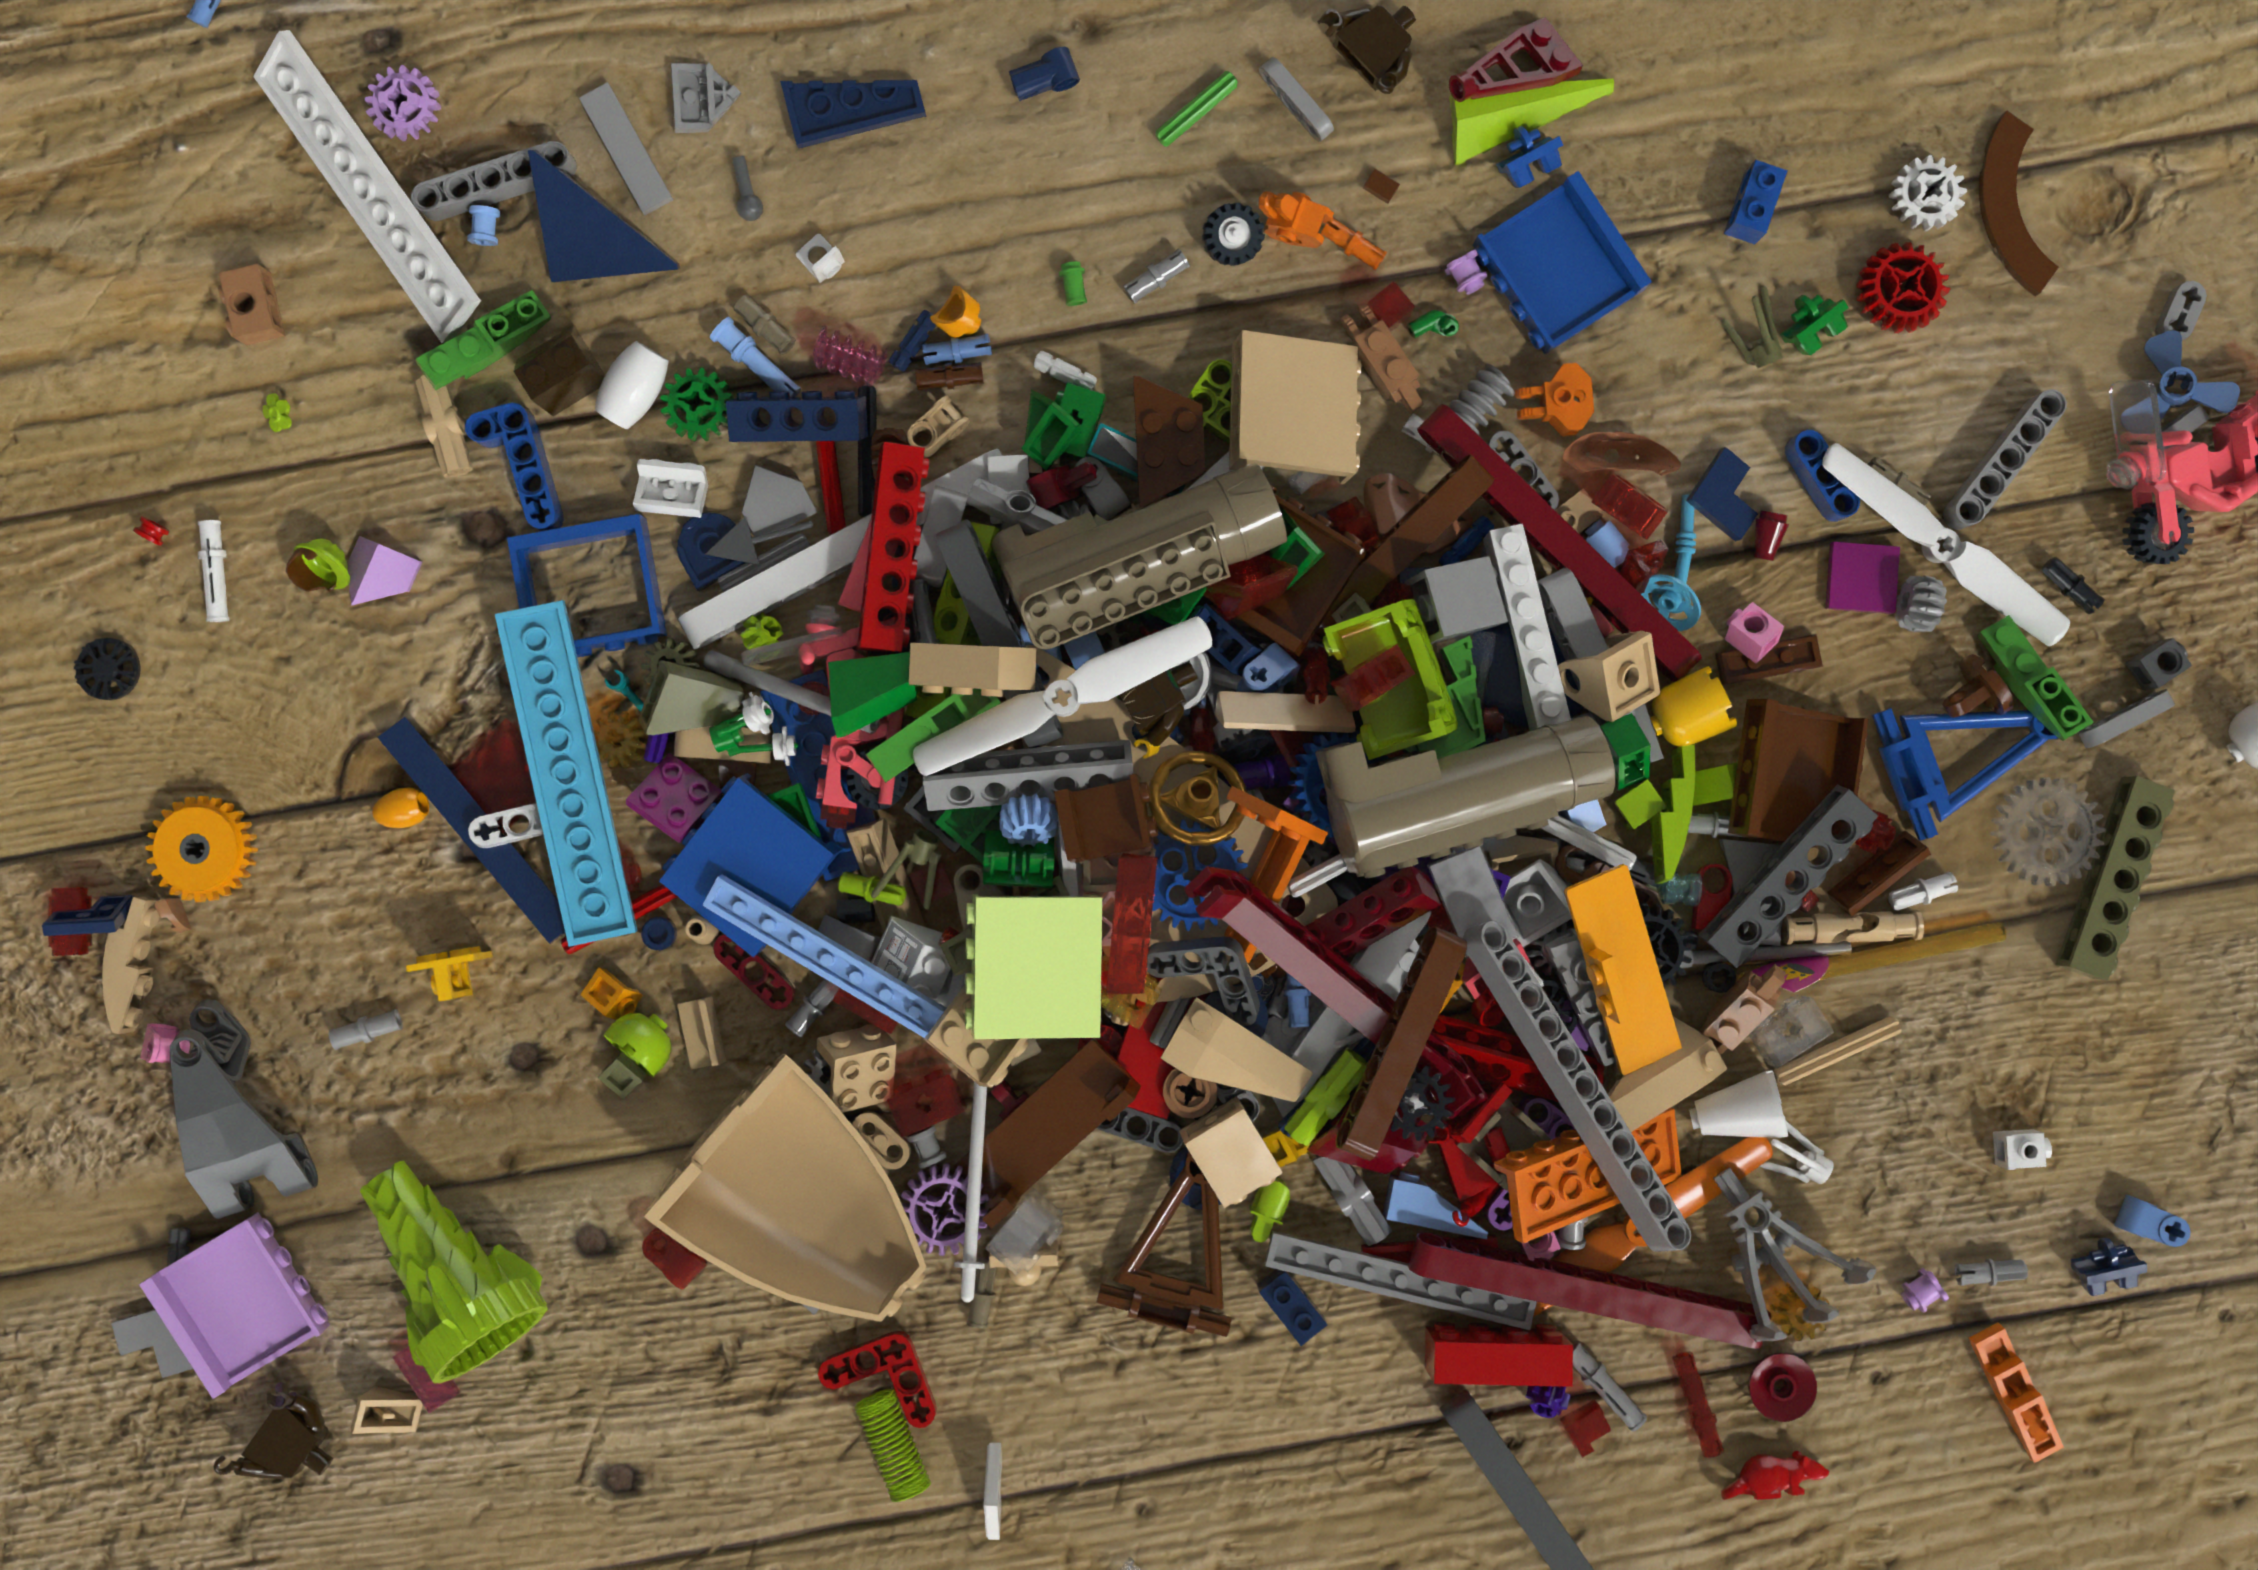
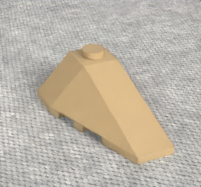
M1197 997L1161 1056L1162 1060L1189 1077L1291 1102L1297 1101L1313 1072Z
M1674 1016L1673 1019L1682 1049L1627 1075H1623L1620 1080H1616L1608 1093L1630 1132L1703 1088L1727 1070L1712 1040Z

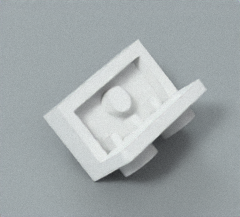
M659 459L638 460L639 480L633 500L635 511L701 518L708 490L704 466L691 462H665Z

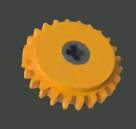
M198 796L197 800L195 797H185L184 803H172L174 811L163 809L161 813L165 819L154 820L153 824L158 830L147 835L154 839L153 845L145 846V850L153 851V857L147 859V863L155 864L157 867L151 872L152 876L163 877L159 883L160 887L172 886L169 894H181V900L186 901L194 898L195 902H205L206 899L209 901L219 900V894L221 896L232 895L230 887L241 888L243 886L239 878H249L251 876L246 870L247 865H256V861L249 858L250 853L258 852V848L250 846V841L256 839L257 835L248 834L247 832L252 823L241 822L245 814L243 811L232 812L234 809L233 803L225 802L222 805V798L212 797L210 800L209 796ZM201 843H203L205 850L199 851V848H203V846L200 845Z

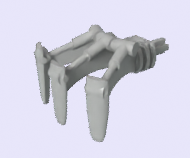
M1731 1168L1720 1172L1713 1178L1732 1205L1723 1211L1722 1214L1724 1217L1731 1218L1728 1222L1731 1230L1738 1229L1734 1239L1739 1243L1741 1254L1732 1255L1731 1260L1734 1271H1741L1746 1292L1751 1297L1758 1324L1752 1325L1748 1334L1755 1342L1778 1341L1787 1337L1786 1333L1778 1329V1326H1775L1773 1322H1770L1758 1275V1269L1761 1264L1766 1266L1770 1263L1785 1283L1788 1282L1807 1306L1802 1310L1804 1314L1802 1319L1806 1323L1810 1322L1814 1325L1815 1323L1830 1322L1839 1315V1310L1836 1307L1828 1305L1826 1301L1821 1299L1816 1300L1783 1256L1786 1247L1790 1248L1794 1244L1813 1256L1818 1255L1844 1270L1841 1276L1844 1278V1282L1850 1286L1852 1284L1868 1283L1874 1277L1876 1267L1870 1262L1856 1258V1260L1851 1258L1848 1262L1800 1233L1802 1227L1789 1219H1786L1785 1222L1780 1219L1782 1214L1778 1209L1770 1211L1772 1207L1770 1200L1761 1199L1763 1196L1762 1191L1756 1190L1748 1194ZM1750 1207L1755 1208L1759 1215L1758 1222L1754 1226H1749L1744 1218L1746 1210ZM1769 1225L1779 1231L1775 1239L1772 1238L1767 1229ZM1754 1234L1762 1246L1757 1251H1755Z

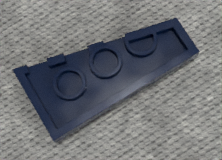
M843 80L842 83H823V81L793 83L792 81H780L798 149L926 117L917 80H874L873 83H857L856 80Z

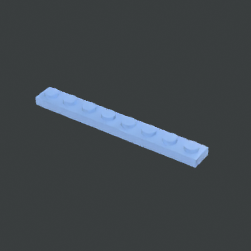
M723 874L716 878L702 905L923 1038L926 1037L947 1009Z

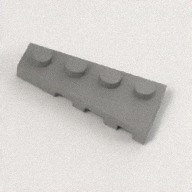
M1575 935L1544 945L1598 1063L1604 1067L1616 1063L1601 1012L1596 1004L1594 988L1587 975V966L1578 936Z

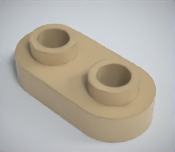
M863 1112L855 1118L852 1123L853 1127L868 1143L883 1167L898 1169L905 1165L910 1157L911 1147L904 1136L876 1112ZM871 1122L874 1124L875 1132L873 1134H868L864 1131L865 1123ZM889 1146H898L900 1154L898 1156H891L888 1152Z

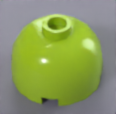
M641 1013L626 1014L613 1022L604 1033V1037L617 1050L623 1052L653 1078L664 1067L672 1050L671 1040L665 1032L668 1025L654 1013L649 1018Z

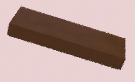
M1817 634L1781 640L1757 663H1754L1738 649L1715 653L1722 686L1823 667Z
M1904 831L1831 888L1827 894L1835 904L1850 916H1853L1930 856L1929 848L1907 831Z

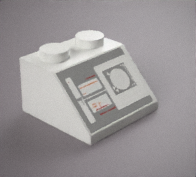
M891 916L871 963L936 1001L951 969L940 945L953 938V936Z

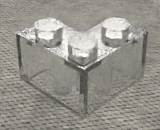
M1033 1187L1011 1213L1010 1218L989 1241L985 1249L1015 1275H1018L1022 1269L1029 1272L1041 1257L1037 1251L1045 1242L1050 1246L1063 1231L1064 1224L1062 1219L1064 1213Z

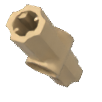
M422 375L419 379L415 380L425 413L422 416V423L429 441L434 444L442 476L447 478L468 474L469 471L473 470L463 436L466 435L465 422L461 412L454 404L449 384L435 391L426 376Z

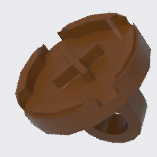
M1968 655L1959 662V668L1967 683L1944 700L1942 705L1950 717L1962 716L1981 703H1984L1998 715H2004L2013 708L2014 704L2011 703L2013 701L2012 694L2005 682L1996 671L1992 669L1986 671L1982 667L1985 664V660L1977 655Z

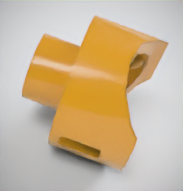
M953 286L945 305L937 313L930 316L932 323L941 328L949 337L957 338L963 334L971 336L981 325V319L978 317L980 304L963 288Z

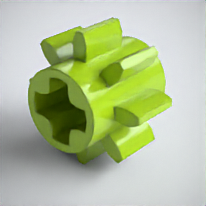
M761 612L756 617L752 615L742 623L747 630L742 632L740 636L744 646L749 651L759 653L762 657L766 653H772L782 646L777 639L784 634L780 623L774 617L766 616L764 612Z

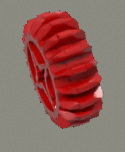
M1897 242L1892 243L1888 249L1885 247L1880 248L1876 252V256H1871L1866 260L1867 267H1863L1859 272L1863 279L1856 283V288L1864 292L1857 296L1856 301L1866 302L1867 305L1862 308L1861 313L1865 314L1870 311L1873 314L1870 323L1874 324L1881 320V330H1887L1892 326L1894 334H1899L1904 328L1907 333H1912L1917 330V326L1924 328L1929 325L1930 320H1934L1940 315L1938 309L1943 308L1947 303L1942 296L1947 295L1951 288L1942 285V283L1949 279L1950 275L1940 274L1939 270L1944 267L1945 262L1935 264L1932 261L1935 258L1936 252H1931L1926 256L1924 255V245H1919L1913 250L1911 242L1904 243L1902 247ZM1890 265H1904L1910 267L1912 270L1910 272H1904L1900 270L1898 267L1894 269ZM1909 279L1908 283L1905 285L1906 290H1904L1903 293L1896 297L1898 292L1901 290L1899 286ZM1921 279H1922V281H1923L1925 291H1924L1923 288L1921 287V284H1920V280H1921ZM1880 284L1885 290V298L1882 295ZM1895 304H1902L1907 308L1912 307L1915 311H1900L1893 306Z

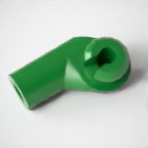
M1431 310L1408 323L1407 327L1411 335L1416 339L1428 331L1443 336H1453L1459 330V323L1454 316L1448 313Z

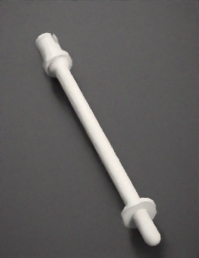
M974 1082L963 1262L957 1261L954 1263L955 1268H962L961 1299L964 1302H970L974 1298L976 1269H985V1264L976 1262L987 1087L979 1086L976 1082Z

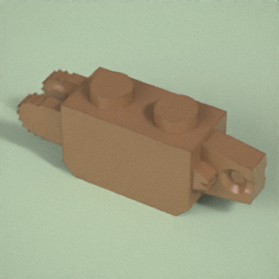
M1364 302L1357 309L1368 329L1361 333L1354 320L1347 314L1340 318L1342 326L1353 341L1351 346H1358V359L1361 360L1362 366L1381 395L1387 401L1391 399L1394 404L1401 401L1409 414H1412L1424 405L1416 391L1421 387L1417 381L1419 374L1384 321H1378Z
M1773 965L1761 977L1752 971L1746 972L1713 1005L1708 1013L1707 1021L1698 1031L1708 1038L1712 1036L1717 1040L1713 1044L1720 1056L1728 1048L1733 1051L1775 1010L1777 999L1781 995V991L1778 989L1784 984V977L1786 976V972L1781 968Z

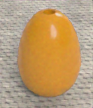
M399 788L382 796L374 805L372 815L377 823L386 827H412L422 822L428 815L429 801L426 795L416 788Z

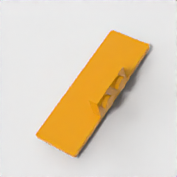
M1620 864L1565 888L1564 894L1586 962L1587 975L1594 988L1596 1004L1601 1012L1619 1072L1627 1075L1682 1049L1628 866Z

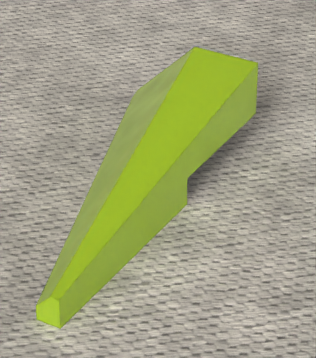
M1614 78L1562 81L1553 86L1478 99L1470 98L1463 102H1457L1450 94L1449 100L1453 125L1451 137L1455 165H1460L1467 159L1482 152L1484 154L1510 139L1514 140V129L1523 126L1529 133L1534 129L1559 119L1566 113L1585 107L1594 100L1605 95H1611L1614 92Z

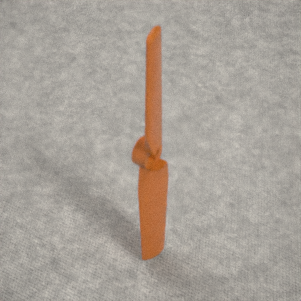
M1747 1137L1668 1184L1665 1188L1683 1218L1686 1219L1723 1193L1713 1179L1717 1174L1731 1168L1737 1179L1741 1180L1773 1156L1772 1146L1767 1138ZM1627 1215L1623 1223L1619 1221L1598 1227L1585 1235L1586 1245L1583 1249H1566L1552 1260L1611 1272L1621 1266L1637 1246H1647V1244L1638 1232L1633 1233L1637 1228L1629 1215ZM1537 1302L1533 1317L1553 1305Z

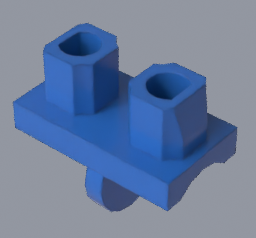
M1523 126L1514 129L1515 140L1507 144L1510 153L1520 149V152L1496 164L1499 173H1507L1514 187L1520 188L1535 180L1528 165L1529 163L1537 160L1542 173L1551 172L1562 166L1558 148L1563 146L1560 136L1553 139L1548 136L1533 144V141L1541 138L1538 129L1528 133Z

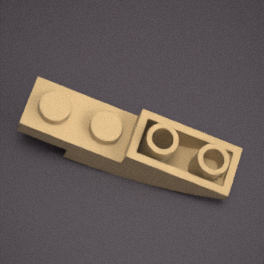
M133 897L125 924L121 925L116 932L108 933L102 972L103 998L111 1031L115 1034L134 1032L135 1028L139 1026L143 1018V1010L141 1008L144 998L149 994L153 986V978L151 976L154 968L141 964L150 951L151 944L149 938L152 928L156 926L160 918L154 906L155 902L160 900L153 897Z

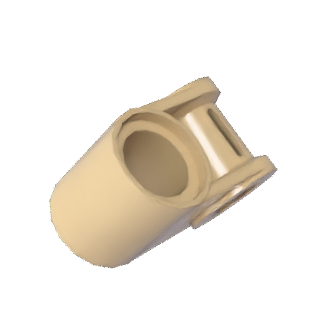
M948 395L939 399L927 413L908 429V444L925 448L924 458L932 456L949 440L958 436L970 423L968 417H962L951 404L952 399ZM920 433H927L932 436V440L926 446H918L914 443L915 437Z

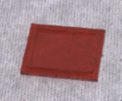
M505 718L452 774L487 815L536 803L530 771L528 773L524 771L528 762L521 731ZM523 815L514 816L510 820L509 828H511ZM499 819L497 823L500 827L497 828L504 835L506 832L503 828V819Z

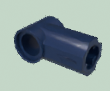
M1065 46L1046 52L1041 57V60L1009 71L1012 85L1019 101L1049 90L1054 92L1065 91L1080 82V77L1069 48Z

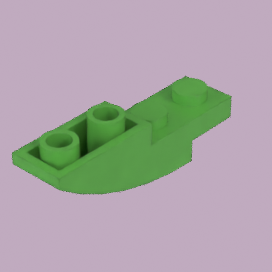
M533 290L475 320L473 328L417 357L416 363L436 391L462 376L466 380L498 361L540 330L551 320V316Z
M2010 615L1984 629L1977 635L1996 661L1993 667L2023 705L2060 740L2064 741L2094 723L2055 668H2047Z
M973 688V695L953 694L865 755L886 783L915 763L913 750L916 746L999 705L1001 702L996 696H981V689Z

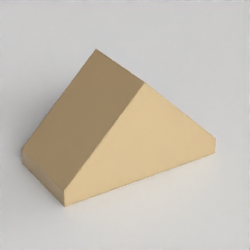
M374 1386L358 1398L350 1432L352 1434L416 1432L424 1399Z

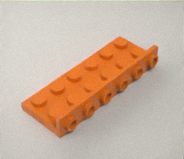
M1669 1108L1631 1132L1663 1185L1682 1177L1675 1109ZM1576 1130L1564 1131L1559 1137L1549 1141H1538L1531 1148L1510 1152L1505 1158L1494 1162L1495 1170L1507 1176L1514 1239L1521 1243H1526L1621 1203Z

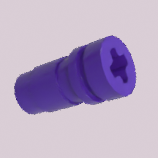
M1283 753L1271 755L1270 757L1262 756L1259 758V761L1250 760L1232 763V766L1236 768L1244 780L1247 791L1256 790L1261 787L1269 790L1273 789V787L1282 788L1289 786L1290 768L1288 760ZM1217 770V776L1231 788L1223 773Z

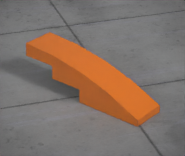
M1997 1322L1969 1337L1979 1363L2029 1458L2036 1463L2064 1448L2043 1396L2034 1388L2026 1366L2016 1355L2006 1329Z

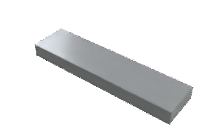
M607 82L579 97L642 213L647 215L673 201L674 199L609 83Z

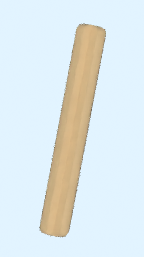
M1889 1016L1775 1068V1076L1780 1084L1788 1085L1902 1032L1901 1025L1896 1017Z

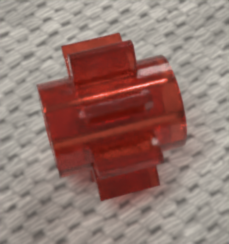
M1873 809L1872 811L1878 817L1873 821L1871 831L1864 837L1858 838L1855 844L1860 846V849L1875 854L1878 847L1883 850L1889 848L1894 840L1896 828L1890 825L1892 819L1888 818V815Z

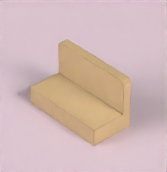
M710 996L677 1004L691 1070L711 1065L717 1066L726 1062L713 997Z

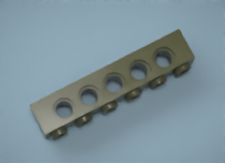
M2138 776L2121 777L2056 962L2057 966L2092 979L2106 981L2115 972L2118 965L2117 954L2119 948L2129 934L2128 923L2131 914L2140 903L2139 892L2142 883L2151 872V857L2154 849L2159 846L2163 837L2161 829L2164 820L2169 816L2174 806L2172 799L2175 792L2174 789ZM2139 809L2144 813V820L2141 824L2136 817ZM2128 840H2130L2133 845V851L2131 855H2128L2125 850V845ZM2117 872L2122 876V882L2119 887L2114 882V876ZM2106 903L2111 908V914L2107 919L2103 915V907ZM2097 934L2100 939V945L2094 950L2092 939Z

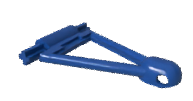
M1891 708L1872 715L1883 745L1878 750L1901 811L1907 810L1919 841L1938 835L1927 805L1931 802L1937 820L1942 822L2046 741L2058 738L2029 710H2013L2006 712L2004 715H1998L1993 711L1968 712L1955 718L1950 717L1948 713L1900 715V722L1906 735L1904 739ZM2029 727V734L1952 793H1948L1925 731Z

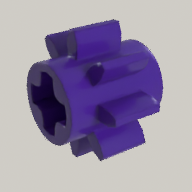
M1528 1386L1525 1397L1531 1400L1530 1406L1534 1413L1541 1417L1553 1418L1556 1414L1561 1415L1562 1409L1567 1410L1571 1395L1565 1393L1566 1387Z

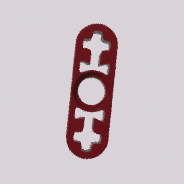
M725 934L717 938L713 947L715 957L767 1006L772 1009H783L793 1002L795 988L792 983L760 953L755 957L750 955L737 968L734 963L738 962L739 959L733 954L727 956L723 954L726 949L723 945L724 941L728 943L733 941ZM738 945L735 946V951L744 956L746 951ZM752 961L760 963L764 970L762 978L758 981L750 980L745 972L746 966ZM770 974L775 977L774 980L770 981L775 988L782 986L786 988L784 996L787 999L785 1002L781 999L776 1002L773 1001L774 992L768 986L764 987L763 991L759 988L760 985L769 979Z

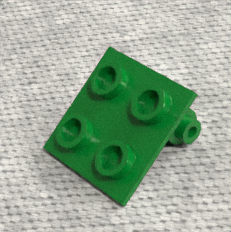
M986 830L983 884L1053 888L1054 837L1049 838L1046 844L1036 843L1035 847L1032 845L1020 847L1019 843H1008V839L1002 836V831Z

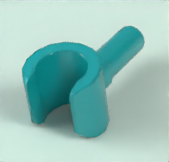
M614 670L621 678L620 683L614 686L610 680L605 678L606 686L615 692L622 693L641 712L644 703L629 687V677L619 670Z

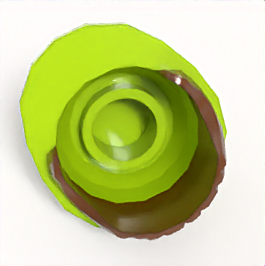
M315 539L297 544L294 547L293 554L286 566V573L297 587L306 592L318 589H327L330 592L333 589H343L349 585L348 564L343 550L337 544H333L326 539Z

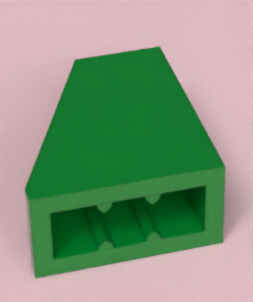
M910 652L828 662L831 718L837 738L845 737L917 701L916 686L922 685H909Z

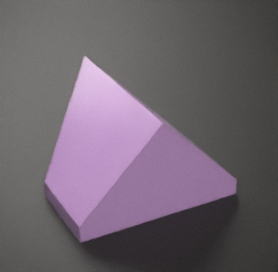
M359 536L347 563L350 575L349 592L351 606L410 592L422 562Z

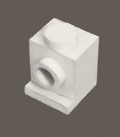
M2034 1129L1993 1132L1996 1166L2007 1170L2046 1167V1158L2051 1157L2052 1146L2050 1140L2044 1138L2043 1132ZM2026 1147L2028 1149V1156L2024 1153Z

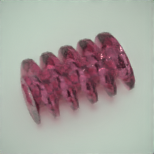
M824 325L815 342L813 350L814 363L818 369H822L827 365V370L832 374L839 370L843 378L849 377L852 373V379L857 383L861 382L864 378L866 386L871 387L878 381L883 372L887 358V348L880 356L877 355V344L875 343L868 351L865 350L864 339H861L856 346H852V335L849 334L841 342L839 330H836L831 337H827V326Z

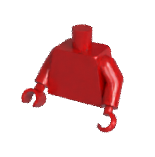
M1456 1117L1446 1121L1448 1126L1445 1129L1435 1126L1437 1135L1434 1139L1428 1140V1142L1438 1145L1454 1196L1459 1202L1464 1201L1461 1204L1460 1210L1462 1221L1459 1219L1458 1211L1452 1212L1455 1224L1464 1227L1468 1224L1469 1217H1473L1483 1209L1500 1190L1501 1186L1455 1144L1456 1141L1450 1136V1132L1461 1120V1118Z

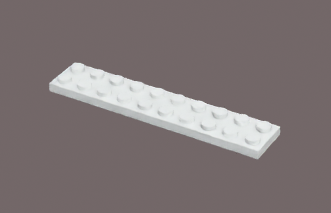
M279 31L253 77L440 342L445 343L457 335L481 300L291 31Z

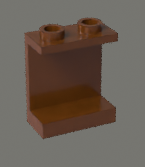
M1137 774L1129 775L1130 780L1072 792L1069 789L1054 791L1067 860L1071 863H1078L1154 846L1153 837L1158 836V829L1154 815L1148 816L1146 803L1151 802V794L1147 781L1142 782Z

